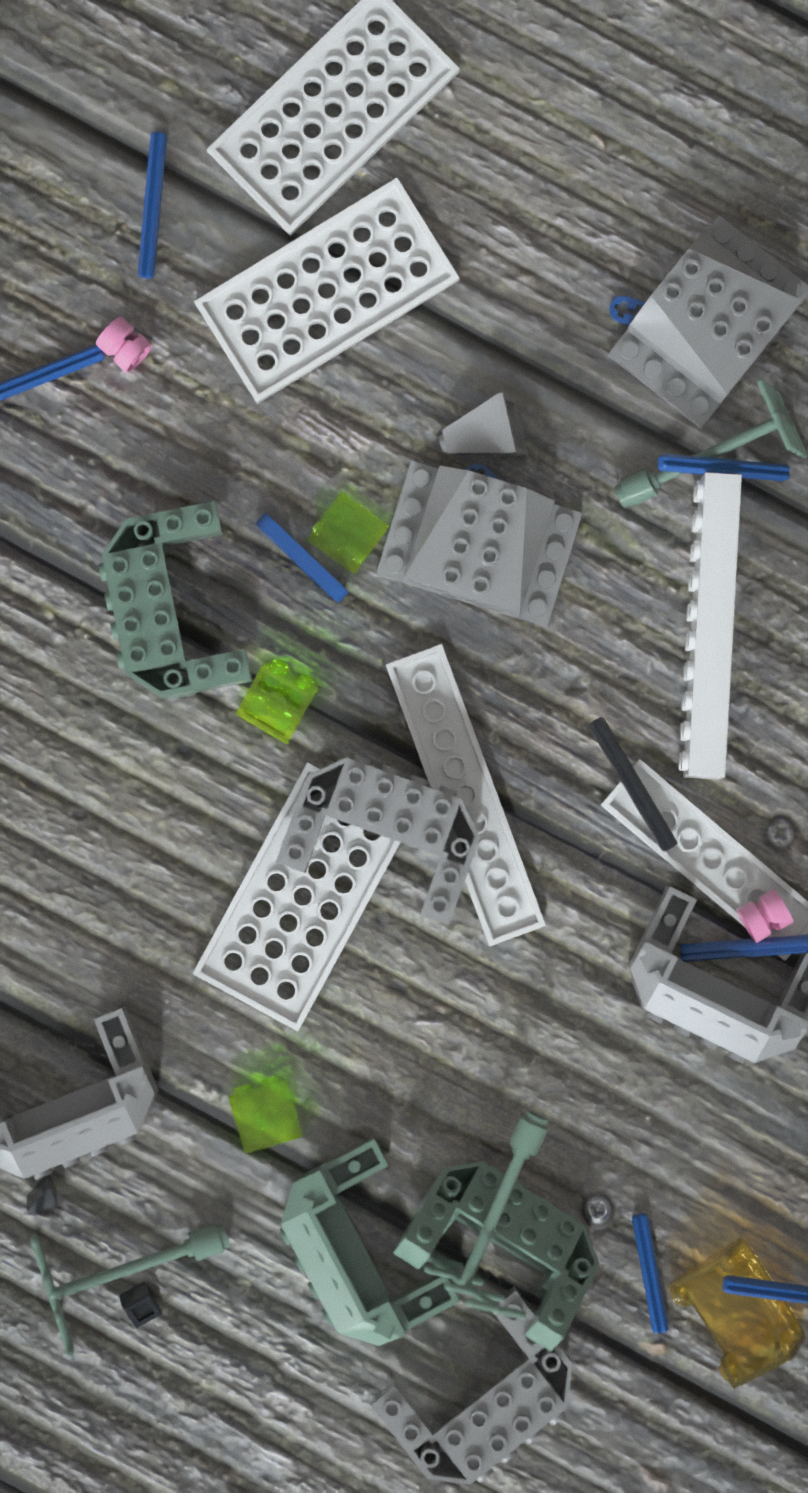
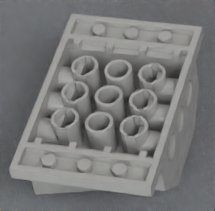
M719 215L709 229L703 232L689 247L630 323L627 331L608 353V356L701 429L807 297L808 285Z
M411 460L376 575L547 628L582 513L555 505L554 500L518 485L469 470L441 465L438 469Z

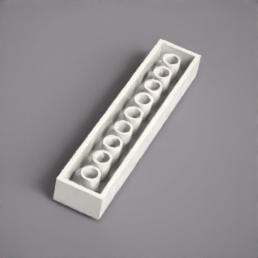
M705 473L700 480H697V485L694 484L693 502L698 503V510L692 515L691 532H696V540L690 546V562H695V566L688 579V591L693 592V601L691 600L687 604L686 621H691V631L686 633L685 651H690L689 661L684 663L683 681H688V691L682 693L681 710L686 711V721L680 725V741H685L684 751L679 753L678 771H683L684 778L718 780L725 778L742 475Z

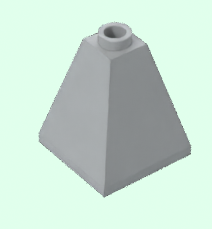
M505 393L496 394L444 428L442 430L443 435L439 436L442 451L452 455L529 457L517 401Z

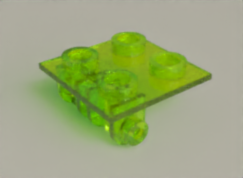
M340 492L320 522L314 525L307 541L350 572L356 574L387 531L389 525Z

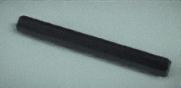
M599 717L589 724L591 732L660 849L665 852L675 847L677 840L603 717Z

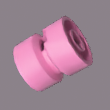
M122 316L111 322L96 341V345L107 356H115L114 362L125 373L135 369L153 347L141 333L134 334V327Z
M775 889L759 896L758 903L750 901L737 909L743 925L755 943L770 936L771 929L774 928L779 931L793 923L789 910Z

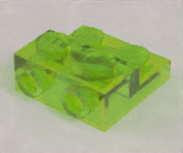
M276 658L273 661L267 659L260 667L235 715L288 744L319 688L314 686L315 680L303 673L297 676L288 671L289 665L284 661Z
M276 1075L263 1079V1085L251 1088L250 1083L233 1088L234 1093L228 1096L245 1154L303 1137L287 1078L280 1080V1076Z

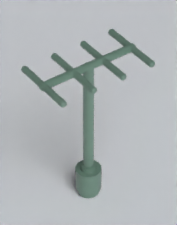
M760 379L757 381V384L772 418L693 456L717 458L778 429L787 450H791L792 453H796L802 459L808 457V453L780 391L775 390L774 386L771 387L769 383H765L764 379ZM645 468L620 480V484L614 486V489L624 508L629 505L634 507L657 496V489L661 487L662 483L683 473L659 471L657 473L652 471L649 473Z
M526 1110L525 1115L520 1116L509 1141V1144L514 1147L512 1150L514 1153L463 1273H458L453 1269H463L464 1265L462 1262L436 1255H430L426 1262H430L435 1267L428 1265L424 1267L425 1273L449 1278L455 1282H446L444 1284L446 1290L472 1295L477 1299H466V1306L520 1319L526 1318V1312L499 1306L494 1302H504V1295L478 1289L473 1284L479 1286L484 1284L483 1278L475 1277L476 1271L525 1159H529L530 1155H538L548 1132L547 1124L549 1120L533 1111Z
M214 1223L187 1233L189 1239L183 1240L184 1244L57 1287L54 1286L39 1235L37 1233L32 1234L30 1238L31 1245L67 1357H73L75 1349L59 1302L60 1298L186 1255L189 1258L195 1256L196 1261H200L223 1253V1249L230 1247L224 1225L216 1226Z

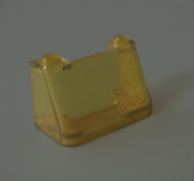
M739 1238L724 1246L672 1280L667 1286L670 1290V1296L676 1304H680L685 1308L690 1305L694 1307L724 1355L721 1357L719 1370L722 1377L731 1384L733 1389L792 1360L805 1341L804 1330L786 1301L728 1294L722 1289L723 1279L727 1275L773 1281L751 1246L743 1238Z

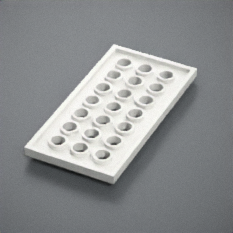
M360 0L209 146L207 152L291 236L460 72V68L392 0ZM373 21H379L384 24L385 30L379 35H373L368 31L369 24ZM354 41L360 42L364 47L363 52L356 56L349 54L347 51V46ZM394 42H401L406 50L402 55L394 56L389 52V46ZM331 62H337L343 69L339 75L331 76L327 74L326 66ZM371 63H381L384 66V72L380 76L370 75L367 68ZM414 63H422L426 67V73L423 76L415 77L409 71L410 66ZM311 82L321 86V92L314 97L308 96L304 92L305 86ZM351 83L360 84L363 87L362 94L358 97H351L346 92L348 85ZM394 83H399L404 86L405 93L401 97H393L389 94L388 88ZM288 103L297 104L300 107L299 114L295 117L286 116L283 113L285 105ZM331 103H336L341 106L342 112L338 117L332 118L325 113V108ZM372 104H379L383 107L384 113L378 118H372L367 113L368 107ZM269 123H273L279 128L278 134L272 138L265 137L262 134L263 127ZM352 124H357L363 129L362 135L356 139L350 138L346 134L347 127ZM307 125H318L321 129L320 134L316 138L307 137L304 134V129ZM289 144L296 145L300 150L298 156L293 159L286 158L282 153L284 147ZM244 145H255L258 149L257 154L253 158L243 157L241 149ZM329 145H337L341 148L342 152L338 158L329 159L324 154L325 149ZM266 165H274L278 169V174L273 179H266L261 174L262 169ZM309 165H315L320 169V175L314 180H309L303 175L304 169ZM287 186H295L299 190V195L294 200H286L282 196L283 189Z
M395 178L200 297L194 303L253 399L258 404L458 282L460 278L398 178ZM384 212H391L396 217L395 223L390 227H385L379 222V217ZM361 227L367 228L371 233L369 240L366 242L356 241L353 236L356 229ZM400 237H406L412 243L411 248L406 252H400L394 246L395 241ZM333 243L342 244L345 247L344 255L339 258L330 256L328 253L330 245ZM379 252L386 257V263L382 267H373L370 264L369 258L373 253ZM309 258H314L320 263V268L315 273H307L303 269V263ZM415 262L424 263L427 267L426 274L422 277L413 276L410 272L411 265ZM349 268H356L361 273L360 279L355 283H349L344 279V273ZM283 274H290L294 277L295 282L291 288L283 289L277 283L278 278ZM392 277L398 278L402 283L401 289L395 293L387 291L384 286L386 280ZM325 283L332 284L336 289L335 294L327 299L321 297L318 293L321 285ZM258 289H264L269 293V299L264 304H257L252 300L253 293ZM365 293H371L377 299L376 304L371 308H364L359 303L360 297ZM306 299L310 303L309 311L304 314L296 313L293 309L295 301ZM232 305H240L244 309L243 316L238 320H232L227 316V310ZM341 308H345L351 313V319L344 324L338 323L334 319L335 312ZM274 314H279L285 319L283 327L277 330L268 326V319ZM321 324L325 327L326 333L321 339H313L308 332L312 325ZM247 330H255L259 333L260 337L256 344L247 345L243 342L242 337ZM290 339L297 340L301 345L298 353L294 355H289L283 350L284 343ZM263 355L272 356L275 359L274 367L270 370H262L258 366L259 358Z
M308 762L192 973L296 1031H299L401 843L382 835L377 840H368L364 836V829L354 825L342 826L337 819L326 816L306 873L276 863L306 777L320 770ZM329 835L337 836L341 843L340 848L333 853L327 852L323 847V841ZM361 849L366 853L367 861L363 866L355 867L350 863L349 856L353 850ZM315 861L322 862L326 867V874L321 879H314L309 874V866ZM279 873L285 878V886L282 890L273 891L270 889L268 879L272 874ZM344 875L352 880L353 886L348 893H340L336 890L335 881L338 877ZM299 888H307L311 892L312 899L309 904L302 906L296 903L294 894ZM266 900L270 904L271 912L267 917L261 918L254 913V905L257 901ZM326 902H332L338 907V914L332 920H327L321 915V907ZM286 914H291L297 919V927L292 932H286L280 926V920ZM245 926H250L256 931V940L251 944H245L240 940V930ZM316 928L322 931L324 940L321 945L312 946L307 942L306 935L309 930ZM270 941L281 943L283 953L280 957L271 958L267 955L266 945ZM237 953L242 958V965L238 970H230L226 967L225 958L228 954ZM297 955H303L309 960V968L303 973L296 972L292 967V960ZM262 967L267 970L269 977L265 984L258 985L253 982L251 973L255 968ZM290 982L293 984L295 994L292 998L283 999L279 996L278 986L280 983Z

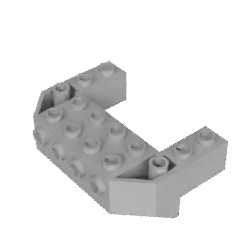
M355 754L353 760L346 757L308 775L276 863L306 873L326 816L338 819L440 857L420 915L449 925L480 840L462 799L456 797L458 791L444 786H440L439 791L427 787L429 781L412 775L411 779L407 780L399 777L400 770L383 765L381 770L370 766L372 760Z
M666 886L627 967L641 1008L648 1011L646 1017L662 1024L664 1019L675 1024L672 1030L687 1037L692 1032L702 1037L701 1044L715 1051L718 1046L729 1050L727 1057L744 1064L745 1059L756 1063L796 1049L808 1029V954L801 953L777 1004H770L671 954L697 899L670 886Z
M126 1007L94 1019L115 1076L10 1118H7L0 1100V1169L23 1179L34 1175L36 1180L51 1174L52 1167L62 1164L63 1168L80 1162L79 1157L90 1153L93 1157L108 1151L107 1145L118 1141L121 1146L137 1139L135 1134L142 1130L158 1093V1088Z
M515 1286L503 1294L505 1296L504 1302H495L499 1306L526 1312V1318L520 1319L503 1314L495 1315L524 1351V1363L443 1427L438 1421L429 1425L396 1381H393L371 1399L373 1410L427 1479L470 1485L478 1480L480 1483L493 1473L492 1467L502 1461L504 1464L511 1460L517 1454L516 1448L524 1442L530 1444L542 1434L540 1429L548 1423L554 1425L566 1415L564 1410L568 1408L573 1367L571 1357L560 1342L552 1351H549L525 1336L535 1312Z

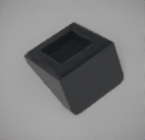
M50 1174L44 1176L27 1195L28 1215H33L57 1205V1191Z
M146 1282L134 1286L119 1296L123 1310L136 1328L163 1314Z

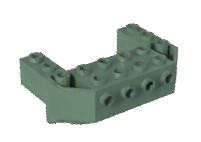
M215 501L125 519L103 552V563L98 564L102 581L107 580L109 592L104 593L108 611L113 610L115 622H110L113 639H119L121 651L116 652L119 669H125L127 675L165 700L192 696L198 692L253 681L245 649L188 660L184 655L165 561V556L168 555L166 546L223 535L218 506Z
M373 1136L294 1179L281 1221L282 1228L279 1231L287 1246L289 1244L292 1245L296 1253L293 1257L299 1270L306 1272L310 1280L307 1284L315 1299L319 1298L325 1308L322 1310V1313L328 1325H334L339 1334L380 1346L406 1335V1330L460 1302V1297L457 1292L444 1288L446 1282L452 1283L451 1279L437 1275L428 1278L393 1298L386 1288L337 1193L388 1167L389 1162L376 1137Z
M482 1161L443 1168L414 1211L413 1218L393 1253L420 1269L432 1254L440 1237L443 1236L455 1219L480 1234L505 1175L500 1173L496 1167L487 1165ZM516 1181L490 1241L545 1274L535 1293L542 1297L543 1300L525 1336L552 1351L564 1338L600 1264L584 1224L580 1223L573 1215L564 1213L553 1206L550 1201L527 1190L523 1184Z

